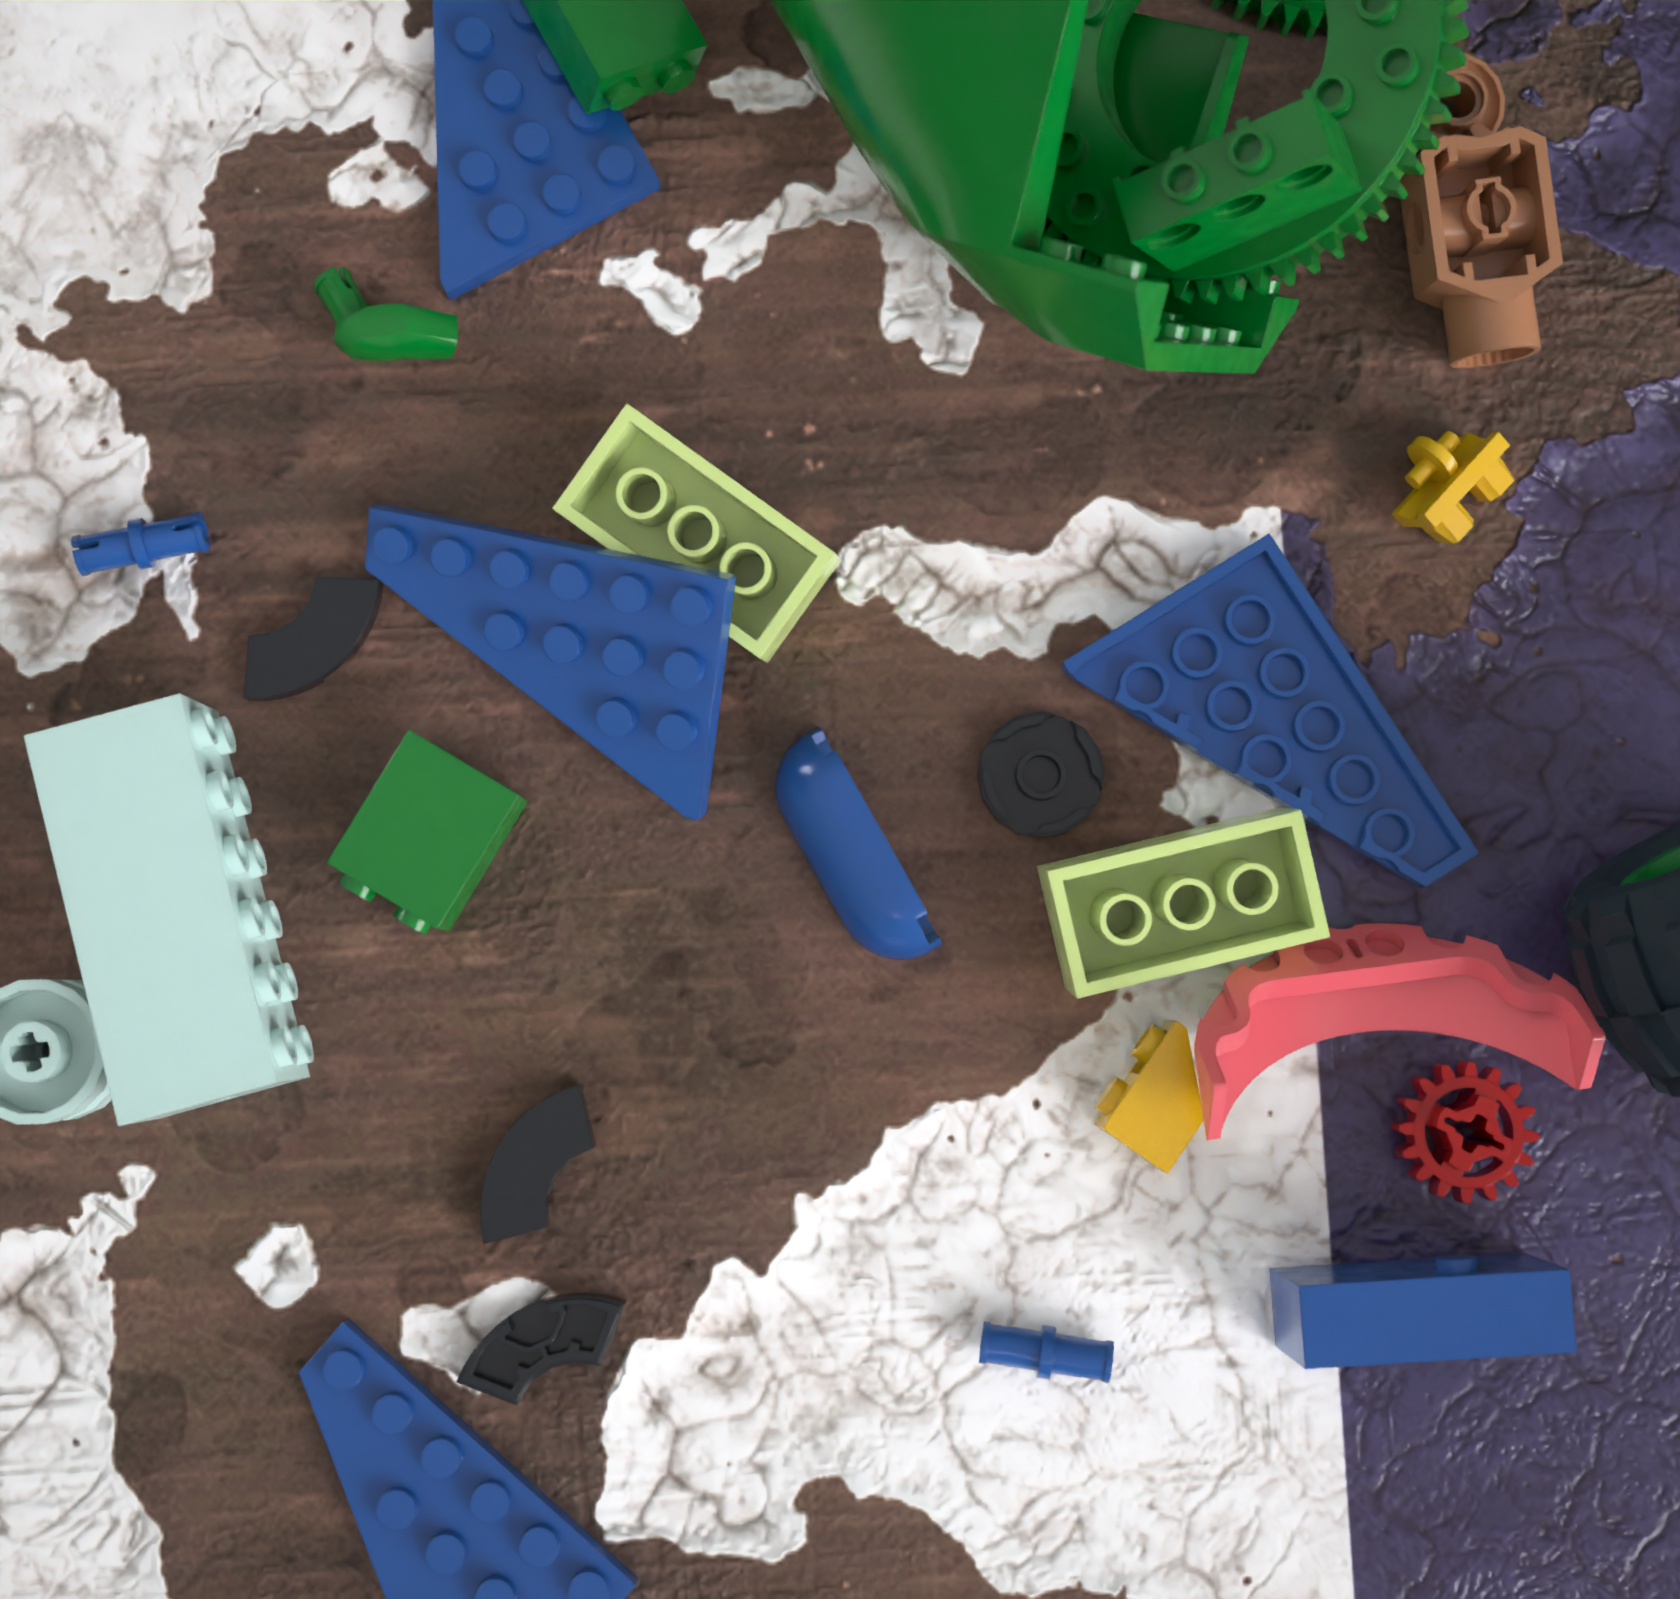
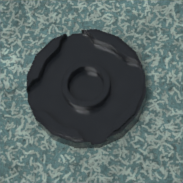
M1041 711L1016 716L994 732L981 753L977 781L982 802L996 822L1017 835L1043 839L1065 834L1089 817L1100 798L1105 775L1100 750L1088 732L1072 720L1069 721L1064 717L1055 716L1056 714Z

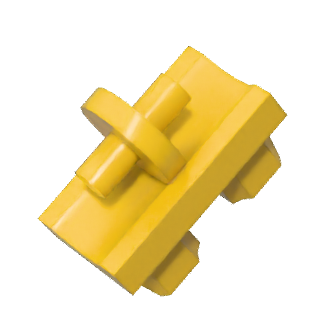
M1446 431L1437 442L1425 436L1416 437L1407 447L1408 456L1415 466L1405 476V480L1414 489L1391 514L1402 527H1421L1439 543L1455 544L1459 542L1473 527L1474 519L1459 503L1468 491L1472 493L1478 502H1491L1495 498L1500 497L1513 483L1514 478L1500 457L1510 444L1499 432H1492L1485 439L1471 433H1464L1459 438L1453 432Z

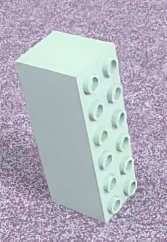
M179 693L23 735L118 1126L164 1118L310 1077L307 1063L313 1062V1046L304 1025L297 1026L291 1002L298 998L297 982L288 962H281L276 938L282 937V923L272 900L266 901L260 877L267 874L266 859L259 841L256 838L250 839L245 815L251 814V800L241 777L235 778L229 754L236 752V740L227 717H220L217 710Z

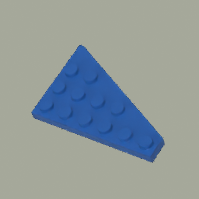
M433 0L440 283L451 301L660 190L661 186L658 176L620 110L613 111L609 107L586 115L522 0Z
M382 503L369 507L365 569L684 817L699 821L707 814L736 575Z
M1270 533L1063 661L1060 665L1066 677L1279 805L1302 810L1304 820L1418 888L1427 887L1479 853Z
M347 1318L339 1325L299 1371L386 1599H625L636 1586L638 1577L350 1318Z

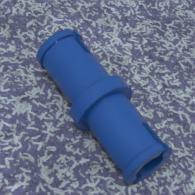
M200 511L194 512L191 515L146 523L143 518L132 519L128 521L127 527L83 536L75 535L71 538L72 547L79 548V550H74L72 553L77 569L82 576L135 564L141 570L153 568L156 565V560L201 551L204 553L211 550L209 539L205 540V537H209L207 524Z
M984 1321L978 1363H991L1036 1371V1378L1049 1380L1051 1373L1096 1379L1109 1383L1113 1364L1114 1341H1100L1056 1333V1327L1042 1325L1041 1331L995 1325Z

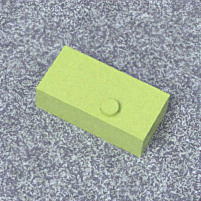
M627 403L552 508L607 549L736 575L729 637L767 663L841 561L831 549Z
M1279 807L1037 866L1065 989L1077 999L1330 937L1302 810Z

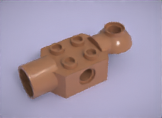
M1464 53L1467 58L1466 66L1447 71V74L1455 77L1461 86L1460 93L1440 98L1449 100L1457 107L1459 118L1451 117L1450 123L1430 125L1429 130L1440 142L1438 149H1422V152L1417 155L1416 158L1426 169L1422 176L1404 173L1400 179L1409 194L1405 200H1400L1414 299L1442 309L1450 367L1460 369L1511 362L1531 356L1541 350L1533 285L1563 264L1546 137L1522 126L1515 128L1507 126L1497 132L1504 118L1505 95L1500 80L1485 62L1468 53Z

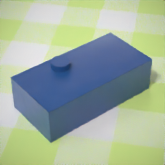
M1524 1252L1488 1255H1443L1436 1258L1269 1268L1275 1346L1304 1369L1577 1352L1570 1270Z

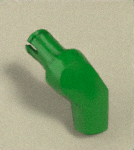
M336 267L330 268L320 274L314 281L313 289L324 307L327 308L336 325L334 343L350 358L362 362H389L407 359L449 360L453 356L458 341L457 316L402 303L369 306L360 293L350 271L345 267H341L339 271Z

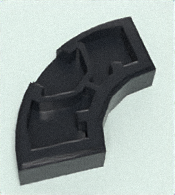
M316 577L310 600L295 620L274 632L248 636L244 699L250 702L284 699L301 694L325 682L324 679L336 671L352 654L355 655L365 642L378 615L384 584L376 579Z
M582 1084L561 1090L533 1106L519 1118L500 1142L489 1164L481 1193L480 1222L483 1244L540 1230L550 1225L549 1197L557 1175L574 1157L597 1146Z
M568 1293L547 1297L528 1304L502 1320L482 1339L464 1364L456 1382L518 1405L530 1384L551 1368L574 1362L602 1366L627 1301L597 1293Z

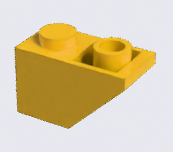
M1165 1020L1160 1028L1152 1023L1144 1031L1131 1052V1055L1138 1059V1061L1124 1081L1117 1076L1112 1079L1095 1105V1109L1101 1112V1115L1094 1124L1095 1126L1166 1174L1170 1172L1204 1121L1188 1031L1185 1026L1176 1020Z

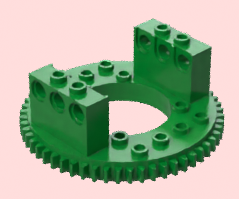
M1088 0L1043 230H1047L1044 237L1083 246L1080 260L1102 265L1105 253L1147 263L1144 277L1169 284L1165 302L1173 290L1175 299L1183 304L1191 305L1198 290L1201 299L1209 304H1217L1222 287H1224L1226 294L1236 302L1242 301L1248 282H1250L1254 290L1263 296L1269 294L1271 276L1277 275L1288 287L1294 285L1295 267L1301 263L1315 275L1320 272L1319 254L1327 250L1338 260L1345 256L1342 239L1347 234L1361 242L1368 238L1363 221L1368 216L1382 222L1389 218L1382 203L1387 196L1405 200L1409 194L1400 181L1404 173L1422 176L1426 170L1415 156L1418 150L1438 149L1440 142L1429 128L1431 124L1450 123L1452 114L1439 101L1440 98L1460 93L1461 86L1455 77L1447 74V71L1466 66L1467 58L1461 48L1451 44L1469 37V29L1464 20L1454 17L1469 8L1468 0H1324L1328 23L1325 58L1319 77L1313 82L1310 89L1302 90L1304 98L1254 121L1248 116L1235 121L1236 129L1189 151H1186L1181 146L1169 152L1171 159L1163 163H1157L1141 155L1131 143L1118 116L1114 96V68L1120 41L1127 24L1142 0Z

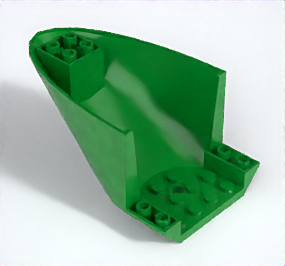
M769 0L860 154L907 223L987 300L1002 307L1026 325L1029 331L1038 334L1045 340L1147 371L1254 374L1297 310L1300 300L1278 294L1281 281L1271 279L1269 294L1263 296L1254 290L1250 282H1248L1243 300L1237 302L1226 294L1224 287H1222L1217 304H1209L1201 299L1198 290L1191 305L1183 304L1175 299L1173 290L1165 302L1169 284L1144 277L1147 263L1107 253L1104 254L1102 265L1080 260L1083 246L1044 237L1047 230H1043L1088 0ZM1133 13L1120 41L1116 56L1114 96L1123 129L1141 155L1157 163H1163L1171 159L1169 152L1181 146L1186 151H1189L1223 135L1250 37L1238 33H1229Z

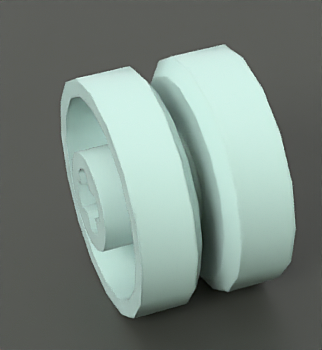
M58 979L18 980L0 988V1118L14 1124H48L61 1120L78 1119L104 1108L112 1099L83 981Z

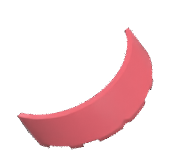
M1369 923L1355 924L1348 929L1330 927L1329 938L1275 950L1272 955L1250 967L1242 963L1224 980L1223 990L1210 1005L1204 1018H1200L1194 1042L1206 1140H1215L1221 1138L1223 1125L1237 1098L1260 1073L1292 1052L1326 1039L1361 1032L1394 1030L1454 1036L1513 1054L1546 1070L1572 1088L1581 1090L1592 1087L1606 1036L1603 1028L1599 1026L1591 1009L1575 986L1556 973H1553L1552 979L1548 980L1532 970L1506 959L1499 946L1494 943L1465 935L1464 943L1462 944L1428 937L1422 926Z

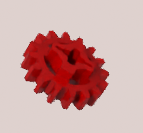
M1459 1061L1455 1074L1448 1064L1438 1063L1433 1065L1434 1082L1424 1077L1414 1076L1410 1081L1418 1095L1415 1099L1398 1097L1396 1101L1397 1105L1408 1112L1406 1121L1391 1123V1130L1406 1134L1407 1141L1394 1150L1395 1155L1400 1158L1415 1160V1163L1407 1173L1410 1179L1421 1182L1431 1177L1428 1188L1429 1193L1443 1198L1452 1188L1454 1201L1464 1204L1471 1203L1474 1189L1483 1199L1489 1201L1497 1199V1189L1495 1186L1497 1181L1509 1187H1517L1519 1181L1512 1171L1515 1164L1532 1167L1534 1160L1522 1151L1523 1144L1539 1140V1133L1524 1129L1523 1120L1530 1118L1536 1113L1534 1106L1516 1105L1514 1102L1522 1090L1519 1083L1506 1082L1498 1086L1501 1077L1500 1069L1485 1066L1477 1075L1476 1064L1470 1061ZM1466 1088L1465 1093L1459 1092L1455 1102L1445 1106L1436 1104L1448 1092ZM1497 1111L1502 1119L1503 1134L1496 1118ZM1445 1120L1464 1121L1465 1126L1473 1131V1135L1481 1138L1484 1143L1463 1141L1464 1137L1455 1132V1127L1446 1124ZM1425 1127L1428 1128L1434 1145L1432 1153H1430L1426 1143ZM1487 1157L1493 1159L1483 1169L1463 1175L1464 1171H1471L1474 1162Z

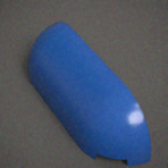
M819 726L807 732L791 745L780 762L775 784L776 799L786 824L844 927L861 947L883 958L895 960L912 959L942 946V942L926 916L927 910L836 750L833 751Z

